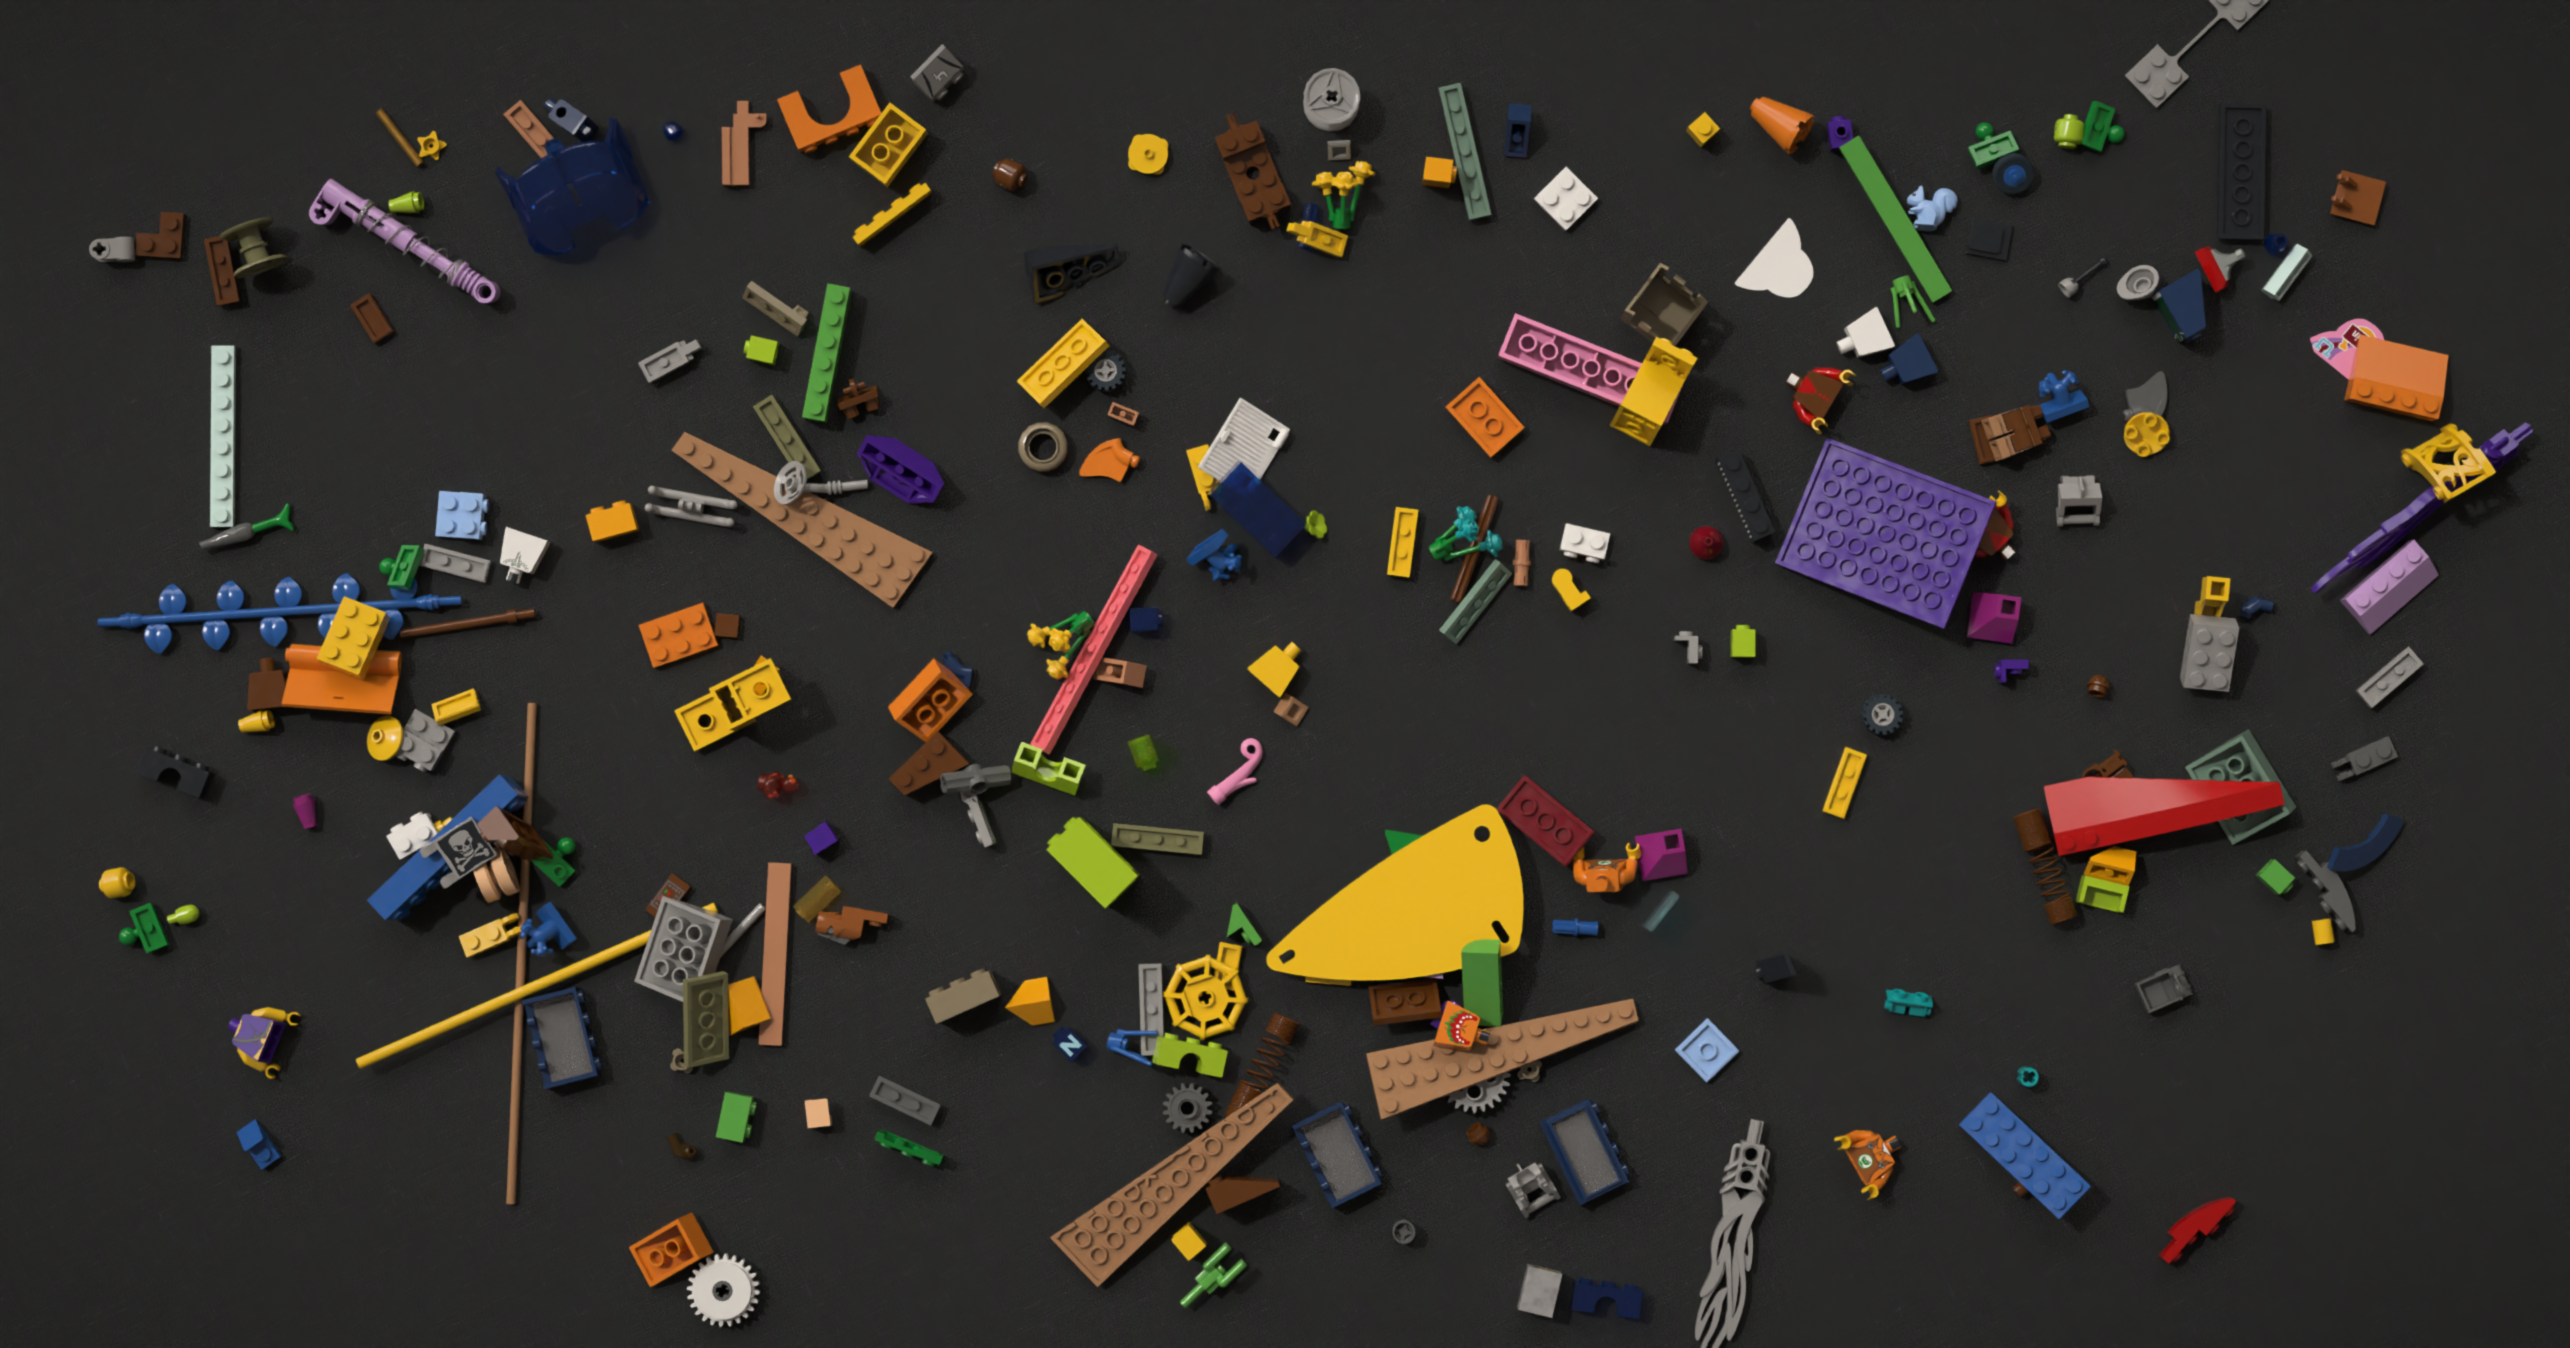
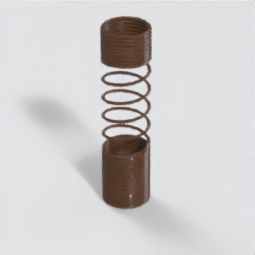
M2040 808L2016 815L2012 819L2016 825L2015 827L2019 834L2018 836H2020L2024 852L2051 848L2028 861V863L2055 859L2051 863L2033 871L2032 874L2060 870L2036 883L2039 886L2062 882L2058 886L2042 893L2041 897L2067 893L2044 905L2048 920L2052 925L2074 918L2078 914H2076L2071 896H2068L2069 891L2049 893L2065 884L2066 881L2064 879L2044 882L2058 875L2062 869L2054 868L2040 871L2055 863L2058 858L2038 859L2051 852L2054 847L2044 846L2052 841L2048 834L2049 832H2047L2048 830Z
M1273 1012L1274 1014H1272L1273 1016H1271L1272 1018H1270L1271 1020L1265 1030L1279 1037L1287 1044L1264 1037L1261 1038L1263 1042L1282 1055L1256 1048L1257 1052L1276 1065L1250 1059L1251 1062L1271 1076L1246 1069L1245 1071L1249 1075L1263 1083L1266 1087L1240 1080V1084H1238L1239 1086H1237L1238 1088H1236L1237 1090H1235L1236 1092L1225 1113L1226 1116H1229L1263 1093L1252 1086L1269 1089V1086L1252 1073L1266 1078H1274L1270 1071L1258 1063L1278 1068L1279 1064L1263 1052L1279 1057H1284L1285 1055L1267 1041L1282 1046H1290L1289 1042H1291L1299 1023Z

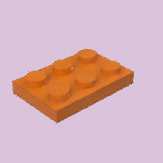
M1480 377L1445 407L1490 458L1525 428Z
M704 603L639 625L653 668L719 646Z

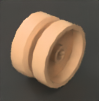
M497 847L493 848L497 855L473 870L478 886L488 903L501 899V890L507 896L520 892L515 869L504 848L502 850Z

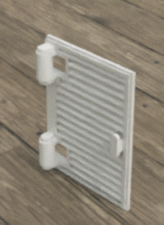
M1239 398L1198 468L1248 499L1251 494L1253 495L1261 482V477L1276 452L1282 447L1289 436L1290 429L1244 399ZM1273 428L1280 432L1275 441L1268 438ZM1245 475L1251 478L1246 488L1240 485Z

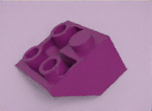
M1973 592L1967 638L2012 644L2019 620L2022 597Z
M1681 829L1634 836L1636 847L1638 843L1641 850V857L1638 860L1642 881L1687 874L1686 853Z

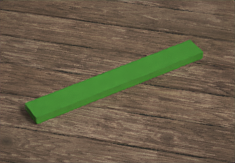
M1856 136L1840 146V151L1930 301L1933 303L1951 292L1952 289L1860 136Z

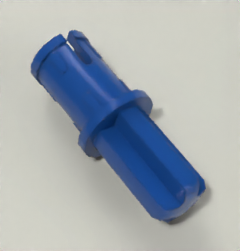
M1576 918L1574 921L1553 920L1552 931L1553 933L1573 934L1574 936H1577V934L1597 936L1598 922L1578 921Z

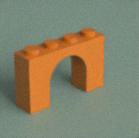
M861 64L840 73L850 97V108L845 118L836 124L822 125L812 120L798 91L777 99L799 152L810 153L815 151L819 144L825 142L828 145L836 142L838 136L843 134L847 136L859 132L858 128L865 125L872 127L881 115V110Z

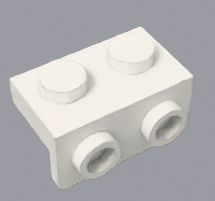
M419 812L410 817L411 822L405 826L400 823L390 829L392 833L386 837L400 860L421 849L438 833L430 819L432 817L430 813L423 814Z

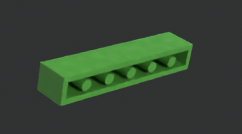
M827 284L802 418L805 420L827 424L852 295L850 287Z

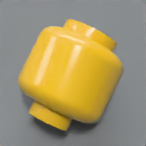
M123 867L104 871L99 881L100 890L111 899L126 897L131 894L135 887L133 873Z

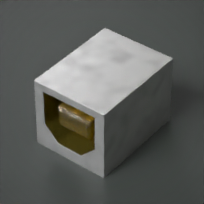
M1527 1264L1517 1305L1518 1310L1552 1318L1562 1278L1561 1271Z

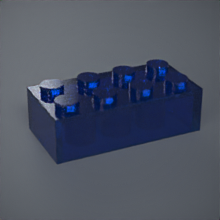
M1237 461L1207 493L1275 558L1307 525L1240 461Z

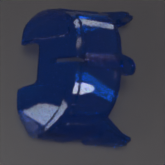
M609 118L610 126L605 142L587 141L563 147L559 139L549 140L545 145L547 155L526 168L518 180L507 175L500 166L497 167L495 174L513 209H516L517 217L530 247L532 246L535 253L560 255L574 250L576 244L571 234L573 228L606 215L618 230L638 219L650 203L647 189L639 170L631 159L633 158L632 152L617 118ZM572 183L581 202L579 206H577L568 184Z

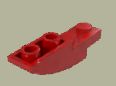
M2231 1197L2217 1199L2185 1215L2167 1232L2173 1240L2158 1256L2168 1264L2171 1261L2176 1262L2183 1253L2181 1251L2186 1244L2191 1245L2198 1237L2196 1234L2198 1231L2203 1235H2207L2208 1233L2213 1234L2220 1225L2218 1222L2223 1216L2228 1217L2235 1209L2233 1205L2236 1201Z

